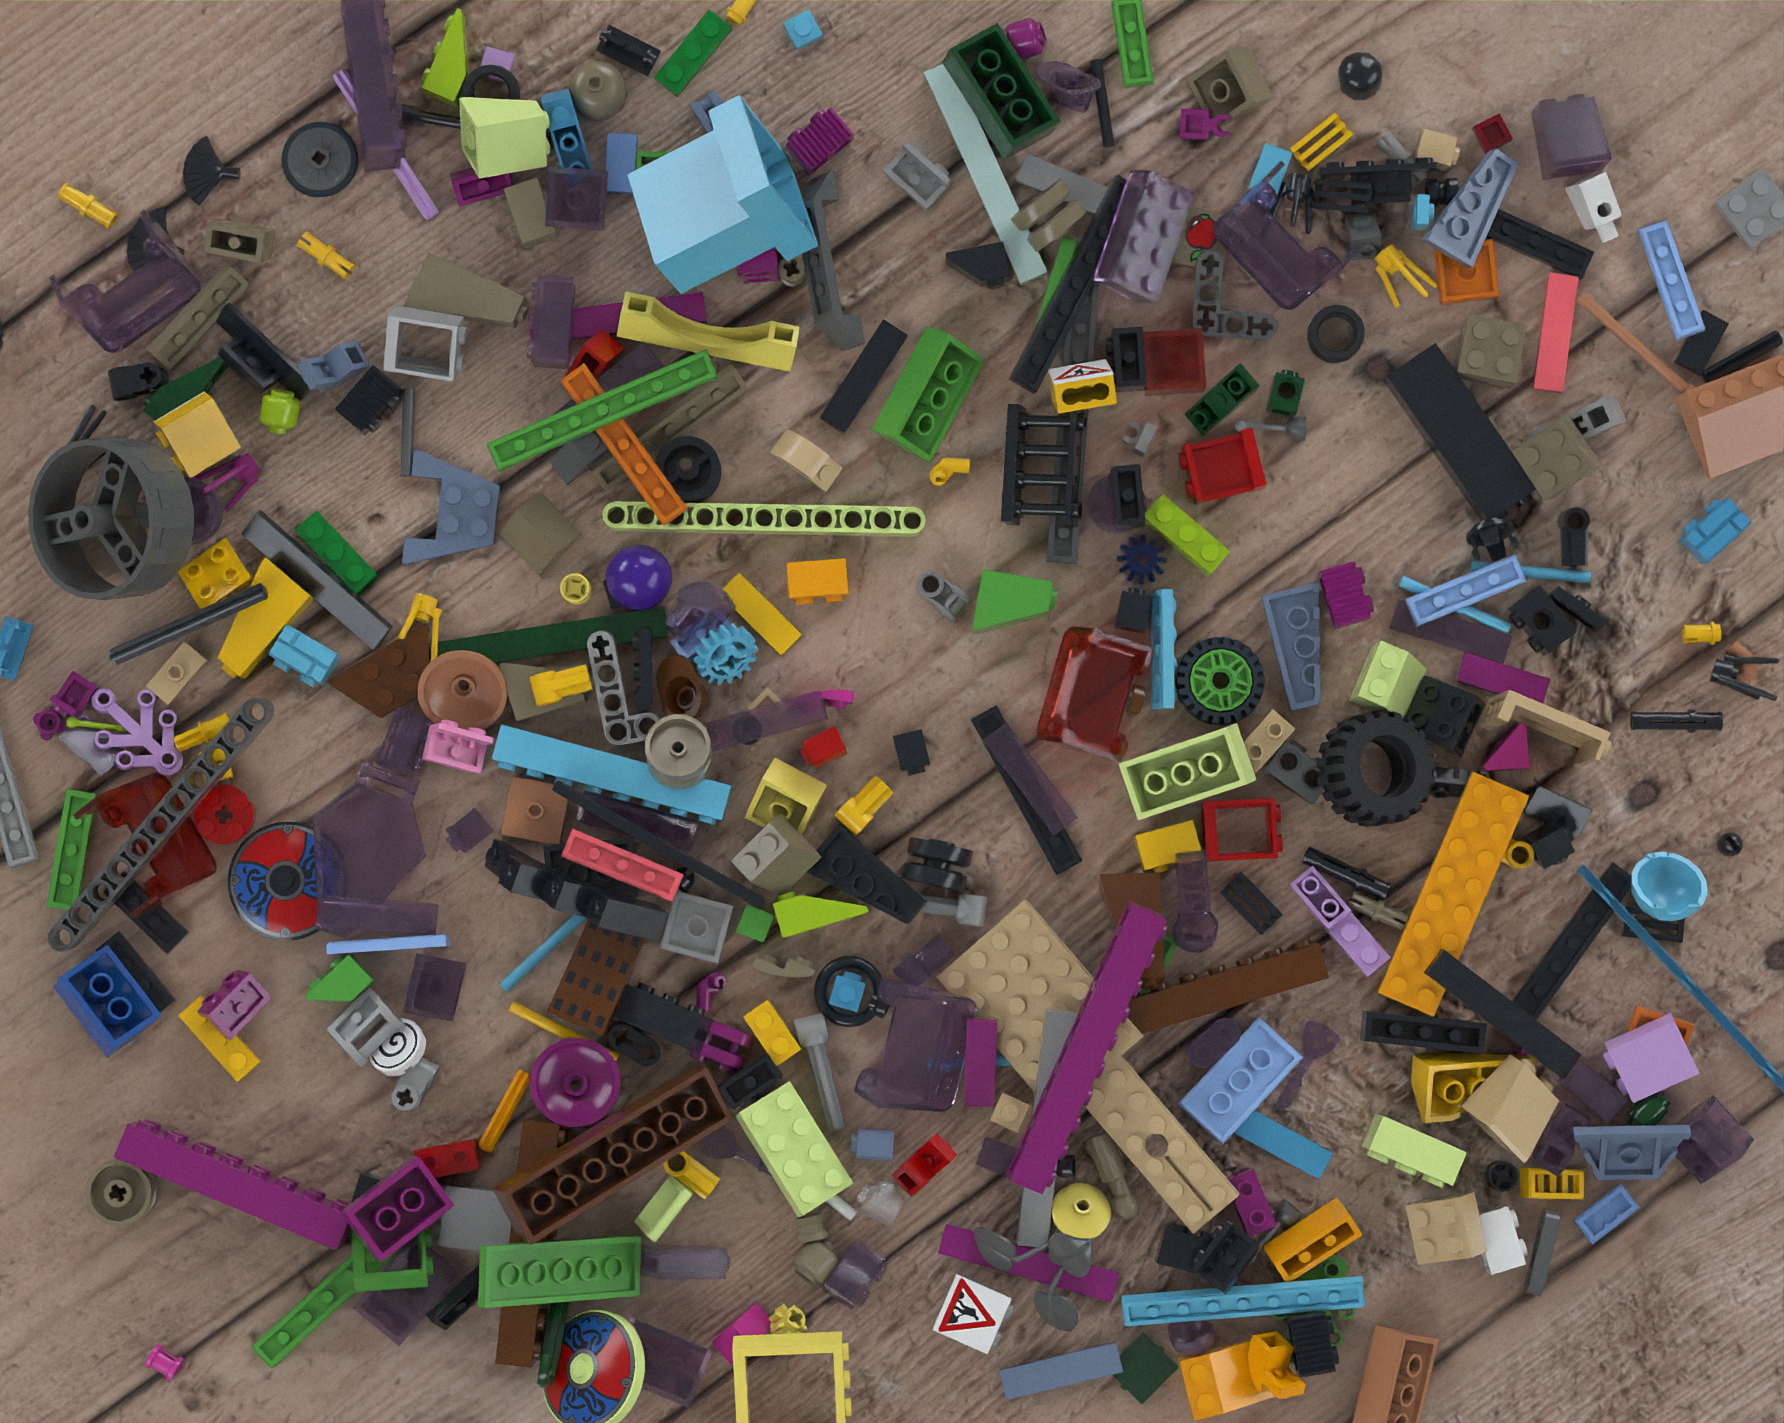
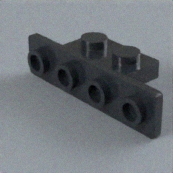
M1431 157L1416 158L1415 163L1403 164V159L1386 160V165H1374V161L1364 160L1356 161V166L1344 167V162L1327 163V168H1320V175L1322 177L1351 176V182L1374 184L1372 204L1411 202V173L1440 171V164L1433 162ZM1351 189V194L1366 195V190ZM1351 200V204L1361 205L1365 204V201Z
M226 304L217 319V323L233 340L224 345L218 355L259 394H262L279 382L288 391L294 392V397L299 399V401L304 399L309 391V387L303 380L298 366L233 304Z

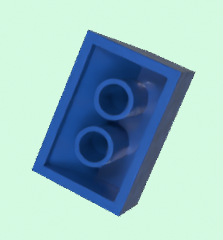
M108 945L59 977L53 987L107 1058L134 1040L162 1016Z

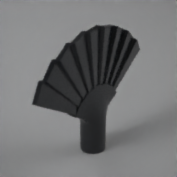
M207 135L199 139L187 154L183 168V181L186 191L198 206L201 205L222 179H240V168L224 167Z
M165 207L148 212L139 219L129 234L127 256L133 272L163 254L170 255L178 260L184 255V249L171 244L169 241Z

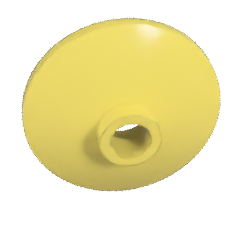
M1074 1183L1065 1186L1055 1195L1052 1202L1051 1215L1055 1226L1063 1234L1077 1238L1092 1239L1099 1236L1107 1228L1111 1217V1207L1106 1196L1098 1188L1085 1183ZM1084 1204L1088 1209L1082 1211L1078 1209L1077 1205Z

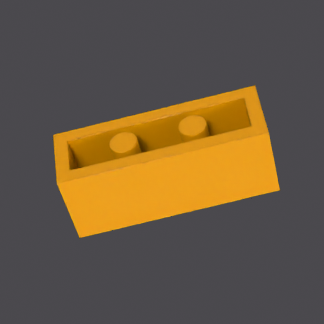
M1336 1197L1262 1247L1284 1281L1292 1282L1361 1237L1362 1233L1343 1204Z

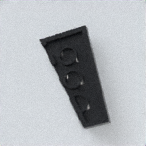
M840 824L816 850L822 858L807 871V873L905 924H909L927 903L923 897Z

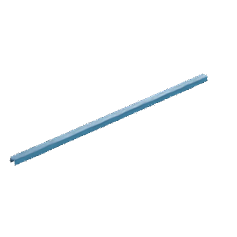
M1585 865L1579 867L1577 872L1784 1093V1078L1597 877Z

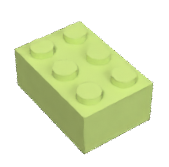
M1376 1113L1362 1144V1147L1369 1149L1367 1152L1368 1156L1386 1164L1389 1159L1396 1161L1395 1168L1414 1176L1417 1171L1424 1173L1423 1180L1443 1188L1445 1183L1453 1186L1467 1154L1463 1150Z

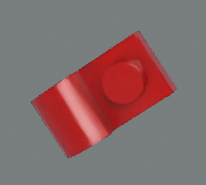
M936 1133L923 1143L891 1176L912 1197L940 1170L947 1166L957 1154L952 1150L950 1144Z

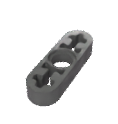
M1544 1208L1542 1211L1525 1279V1293L1541 1296L1544 1290L1560 1224V1211Z

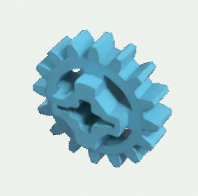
M731 623L728 629L723 624L720 625L719 631L716 633L712 629L709 630L710 637L708 639L701 638L700 641L703 643V646L695 648L698 656L693 658L697 665L696 669L702 677H705L707 682L711 683L714 680L717 685H721L724 679L728 684H731L735 676L739 679L743 678L741 672L743 670L750 671L749 662L757 660L753 654L758 651V647L755 645L756 640L743 626L737 628L734 623Z

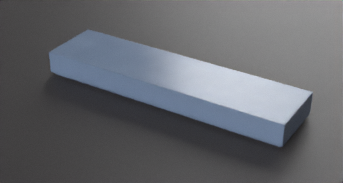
M1115 1341L999 1369L1006 1400L1121 1373L1123 1369Z

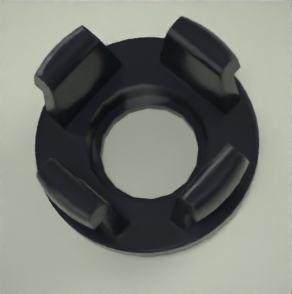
M1489 518L1475 524L1466 534L1467 543L1473 546V551H1471L1473 558L1476 561L1480 560L1478 546L1486 547L1492 561L1505 558L1504 539L1508 537L1512 546L1517 548L1518 540L1512 535L1515 530L1513 522L1502 518Z

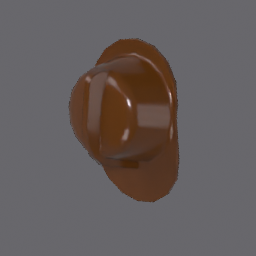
M682 655L668 656L659 665L656 675L657 688L665 716L681 714L692 718L700 717L707 703V692L705 687L699 682L692 662Z

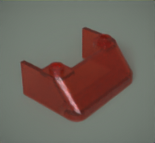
M157 772L151 773L97 795L73 816L78 820L98 811L108 826L120 828L127 825L133 834L173 786L166 776ZM177 795L175 805L180 810H183L185 807ZM190 815L149 862L156 875L146 881L144 889L148 900L130 912L132 918L166 904L205 881L216 872V860L198 832ZM159 816L156 820V828L160 832H165L167 822L163 817ZM139 839L137 843L145 855L148 850L147 843Z

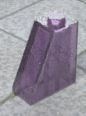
M641 1244L640 1275L657 1280L726 1279V1272L730 1267V1258L726 1248L717 1246Z

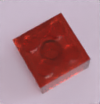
M1202 328L1143 332L1146 371L1145 396L1204 392L1206 389Z

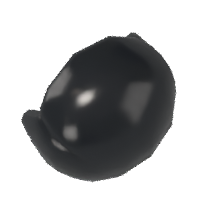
M1355 52L1346 56L1341 61L1338 77L1341 91L1353 100H1366L1376 95L1381 86L1382 67L1378 59L1370 53Z

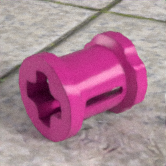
M157 1344L144 1366L148 1369L153 1368L166 1376L168 1382H171L181 1368L184 1358L173 1356L163 1350V1346Z

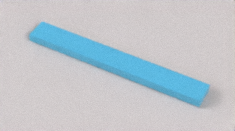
M1362 1276L1232 1286L1226 1295L1217 1288L1122 1295L1125 1327L1365 1307Z

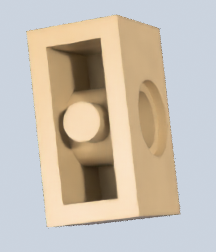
M1274 709L1262 719L1243 741L1254 774L1260 770L1295 730Z

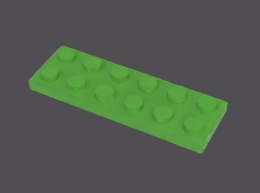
M634 1234L537 1241L532 1245L524 1242L480 1245L478 1307L495 1308L639 1296L641 1236Z

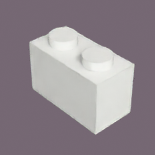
M1503 1204L1479 1211L1487 1252L1481 1255L1487 1273L1493 1275L1526 1265L1524 1257L1528 1256L1524 1240L1522 1238L1518 1239L1515 1230L1516 1227H1519V1222L1514 1209L1509 1210V1207Z

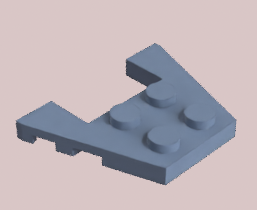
M414 450L411 476L442 480L436 539L405 537L402 564L410 565L446 555L494 546L500 486L420 450Z

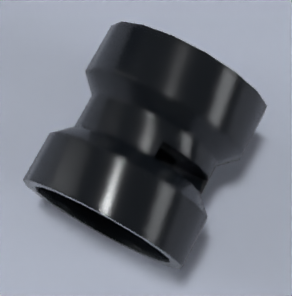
M1456 177L1447 178L1445 181L1427 178L1425 182V195H1430L1429 204H1434V208L1443 204L1447 206L1459 191Z
M1495 1160L1486 1167L1484 1177L1486 1183L1491 1188L1504 1192L1512 1190L1517 1185L1519 1173L1511 1163Z

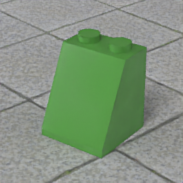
M983 569L971 633L980 634L1046 617L1049 610H1054L1058 590L1052 589L1053 581Z

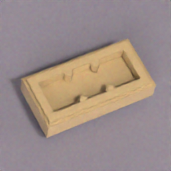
M184 641L149 681L146 687L170 706L208 660Z

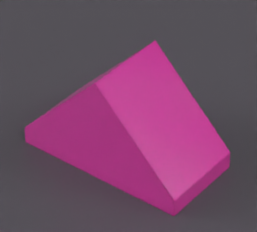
M1523 722L1517 723L1481 764L1479 769L1482 772L1530 768L1526 725Z
M755 1302L711 1342L726 1360L732 1364L733 1336L766 1335L771 1330L770 1316Z

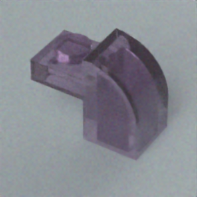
M708 582L691 583L681 588L674 595L680 604L670 613L665 624L676 639L684 642L701 620L719 629L720 625L726 621L736 606L727 592Z
M1564 1102L1552 1122H1548L1533 1151V1162L1559 1177L1575 1154V1144L1577 1142L1574 1139L1573 1127H1587L1591 1122V1117Z

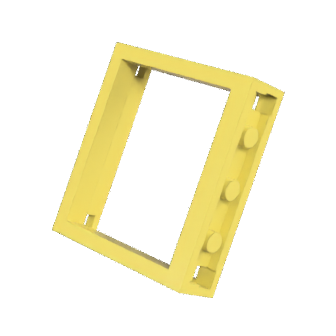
M842 1331L733 1336L732 1351L736 1423H750L747 1356L833 1353L837 1423H846V1417L852 1416L851 1398H845V1389H850V1370H844L843 1361H849L848 1343L842 1342Z

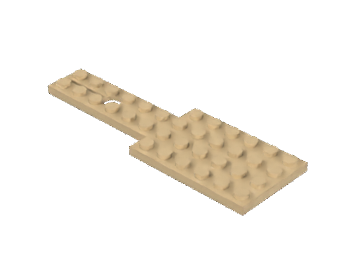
M1027 900L1021 902L937 976L938 980L972 1019H997L996 1048L1034 1092L1045 1009L1076 1012L1077 1017L1094 979ZM1127 1017L1124 1024L1119 1023L1115 1032L1118 1035L1116 1044L1112 1051L1107 1050L1103 1059L1105 1062L1103 1073L1099 1079H1094L1091 1086L1093 1094L1088 1105L1085 1107L1194 1234L1237 1198L1240 1193L1123 1058L1122 1055L1143 1037L1141 1032ZM1161 1134L1167 1139L1168 1150L1164 1155L1154 1156L1147 1151L1145 1143L1149 1135Z

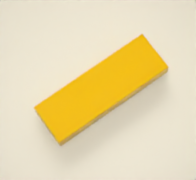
M740 573L718 593L780 656L802 636Z

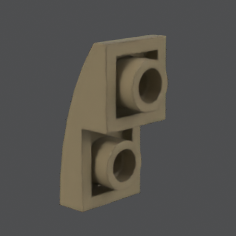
M764 954L763 958L756 956L752 968L783 977L814 976L816 972L815 969L811 968L813 962L798 955L795 960L788 958L784 968L779 967L780 960Z

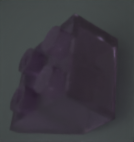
M1714 1095L1693 1108L1676 1124L1690 1126L1691 1137L1688 1140H1682L1677 1147L1678 1154L1676 1157L1700 1184L1741 1159L1754 1141L1753 1137Z

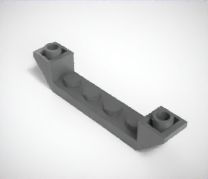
M829 171L811 179L802 193V198L818 243L817 247L802 255L814 322L842 351H847L865 344L860 315H842L823 210L824 206L839 200L834 171Z

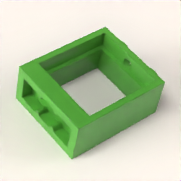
M352 1229L355 1292L428 1287V1275H434L433 1257H427V1248H432L431 1230L424 1229L411 1239L418 1240L419 1269L367 1273L366 1247Z

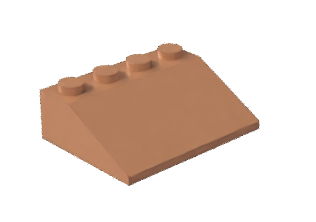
M1784 354L1687 390L1675 398L1708 480L1784 451Z

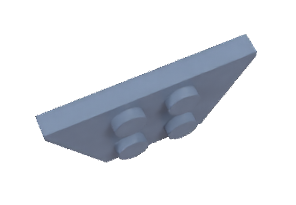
M1689 1125L1573 1127L1572 1130L1574 1139L1581 1146L1583 1155L1587 1162L1591 1164L1592 1171L1598 1180L1658 1179L1665 1171L1666 1165L1678 1154L1677 1147L1682 1140H1688L1691 1137Z

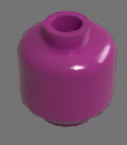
M1027 18L1009 24L1006 27V37L1021 60L1043 52V45L1047 44V38L1041 22L1036 23L1034 19Z

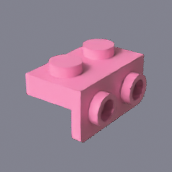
M441 720V723L429 726L422 760L476 775L481 774L487 745L493 744V737L486 736V731L479 728L469 727L468 730L458 728L459 724L450 720Z

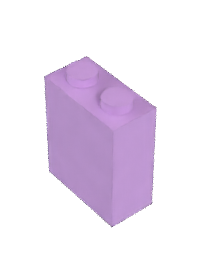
M1671 1013L1604 1042L1608 1052L1603 1054L1610 1070L1617 1069L1621 1077L1616 1080L1623 1096L1629 1094L1633 1103L1700 1074Z

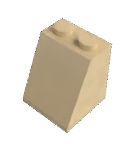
M1510 1054L1461 1107L1497 1144L1525 1163L1529 1159L1559 1100L1551 1093L1554 1087L1542 1076L1538 1079L1533 1074L1537 1069L1528 1060L1522 1058L1519 1061Z

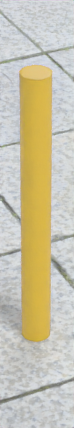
M513 1001L509 1008V1012L562 1039L584 1038L591 1040ZM603 1046L612 1055L615 1062H617L620 1054Z

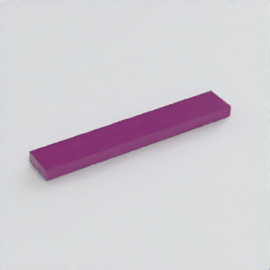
M703 292L656 298L678 315L695 322L707 323ZM623 302L528 314L531 344L537 345L592 338L602 329L609 335H616Z
M946 1224L938 1251L939 1254L996 1269L989 1265L981 1256L975 1242L974 1231ZM1011 1242L1016 1248L1015 1255L1017 1256L1035 1249ZM1041 1251L1019 1263L1013 1262V1267L1003 1272L1050 1285L1060 1265L1054 1264L1049 1259L1048 1252ZM1091 1265L1089 1272L1085 1276L1075 1277L1064 1269L1056 1287L1112 1302L1119 1272Z

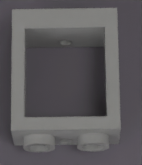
M394 305L387 317L383 370L453 382L458 372L462 373L465 363V355L460 354L461 345H465L467 338V327H463L464 316ZM404 322L452 330L449 363L402 355Z

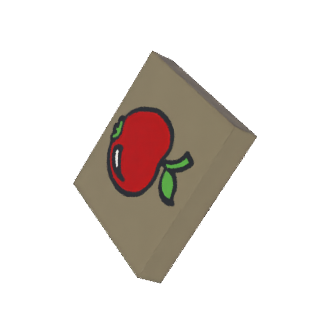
M1178 203L1164 262L1195 269L1196 260L1200 253L1212 250L1221 255L1224 267L1236 217ZM1208 255L1207 260H1202L1201 265L1205 266L1209 273H1211L1212 267L1218 266V261H1214L1212 258L1213 255Z

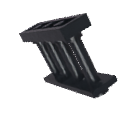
M1008 404L1001 522L1007 525H1020V518H1023L1024 515L1065 516V524L1077 527V519H1081L1082 503L1078 501L1082 431L1087 429V415L1084 413V410L1071 411L1070 416L1029 415L1026 412V408L1022 405ZM1029 427L1070 428L1069 445H1029L1025 441V430H1028ZM1027 456L1068 457L1067 475L1026 474L1023 471V459H1027ZM1025 486H1065L1066 501L1065 504L1024 503L1021 500V492Z

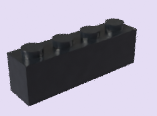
M1362 1011L1360 1041L1484 1053L1487 1023Z

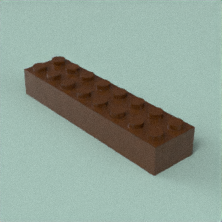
M693 1065L492 1189L520 1241L532 1245L734 1118L707 1067Z
M534 1118L523 1120L517 1173L568 1142L569 1129H564V1126H561L560 1123H554L550 1120ZM511 1225L509 1243L522 1242ZM558 1229L538 1241L554 1239L557 1236ZM544 1304L501 1307L495 1364L531 1368L540 1360L544 1339H540V1332L546 1327L548 1319V1309H543Z

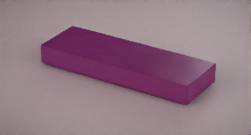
M1466 652L1463 655L1456 682L1495 694L1511 690L1542 704L1544 703L1551 680L1547 677Z
M967 1019L965 1106L995 1107L997 1019Z

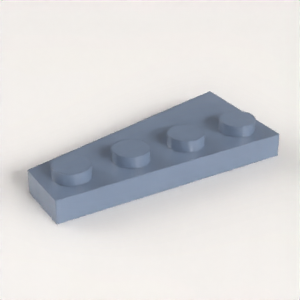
M1497 149L1490 150L1421 240L1465 268L1473 267L1519 163Z
M1319 582L1262 596L1261 600L1290 712L1320 704Z

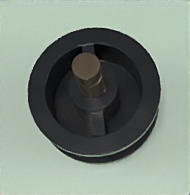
M694 436L675 438L663 446L656 458V465L683 503L703 502L712 496L719 486L722 475L719 458L713 447L703 439Z

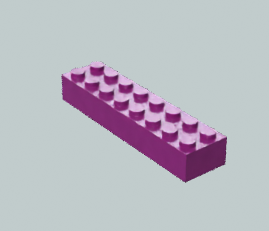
M145 1118L144 1121L138 1120L137 1122L127 1124L114 1158L331 1249L338 1250L346 1246L352 1228L340 1211L348 1206L349 1202L337 1199V1201L328 1200L325 1198V1192L312 1187L309 1190H304L297 1187L298 1181L286 1176H282V1178L273 1177L270 1175L271 1170L257 1164L254 1167L242 1164L244 1159L231 1153H227V1155L218 1154L215 1152V1146L202 1141L199 1144L188 1141L189 1136L176 1130H172V1132L163 1131L160 1129L162 1125L156 1121Z

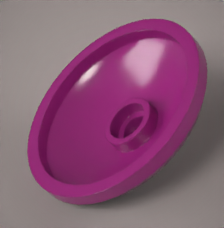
M567 1038L550 1045L536 1060L530 1078L532 1097L539 1111L550 1121L560 1123L561 1126L569 1128L590 1126L603 1119L614 1107L619 1096L621 1083L619 1069L612 1055L600 1044L584 1038ZM579 1081L582 1087L580 1090L574 1091L570 1088L571 1083Z

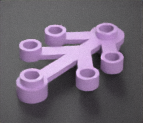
M102 688L94 692L92 696L93 709L99 714H110L131 734L111 735L110 732L101 730L94 737L96 747L100 750H107L110 747H144L152 754L133 756L129 751H120L116 756V765L119 769L129 770L132 767H154L158 773L165 776H171L180 771L183 765V757L181 752L174 748V727L177 724V716L172 710H164L160 713L159 724L163 728L161 746L153 739V706L155 705L156 698L152 691L142 690L137 697L138 705L141 707V726L116 704V697L111 690ZM102 695L108 696L109 702L101 704L98 698ZM148 695L152 698V701L149 704H144L141 698ZM164 716H171L174 719L173 722L165 724L162 721ZM101 736H107L109 742L107 744H100L98 739ZM123 756H128L131 761L129 764L123 765L119 762V759ZM165 756H171L174 761L167 765L162 762V759Z

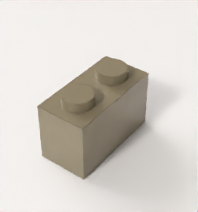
M537 177L504 188L506 197L502 198L501 201L506 215H513L516 225L510 227L516 243L522 242L524 248L528 249L558 239Z
M218 218L207 223L204 252L262 263L272 258L275 229Z

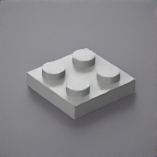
M1763 167L1713 204L1749 251L1784 225V194Z
M677 891L670 910L661 949L719 964L734 906Z

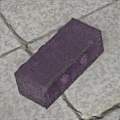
M538 274L537 283H532L531 298L536 300L535 312L531 311L529 317V329H534L533 341L528 340L527 358H532L531 362L534 367L570 368L576 290L574 276Z

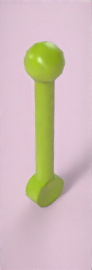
M69 717L66 721L69 728L81 726L128 732L121 725L77 720L76 717Z

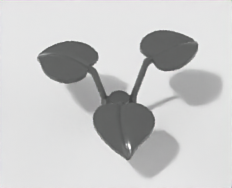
M975 1228L973 1234L981 1256L989 1265L999 1270L1008 1271L1013 1267V1262L1019 1263L1041 1251L1049 1250V1259L1054 1264L1060 1266L1048 1288V1293L1040 1290L1035 1294V1307L1039 1315L1048 1324L1059 1330L1072 1332L1078 1323L1077 1310L1074 1304L1065 1296L1055 1294L1054 1289L1064 1269L1075 1277H1083L1089 1272L1093 1260V1239L1077 1238L1058 1233L1052 1235L1045 1244L1017 1256L1015 1255V1246L1007 1238L990 1230Z

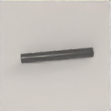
M403 388L401 477H412L414 388Z

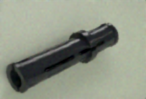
M1688 709L1687 712L1631 711L1630 728L1631 730H1687L1688 733H1695L1696 730L1722 731L1723 714L1722 712H1696L1695 709Z
M1311 846L1307 848L1301 862L1310 867L1314 866L1315 869L1352 885V889L1356 891L1360 889L1381 900H1384L1391 885L1390 882L1367 873L1365 868L1358 869Z

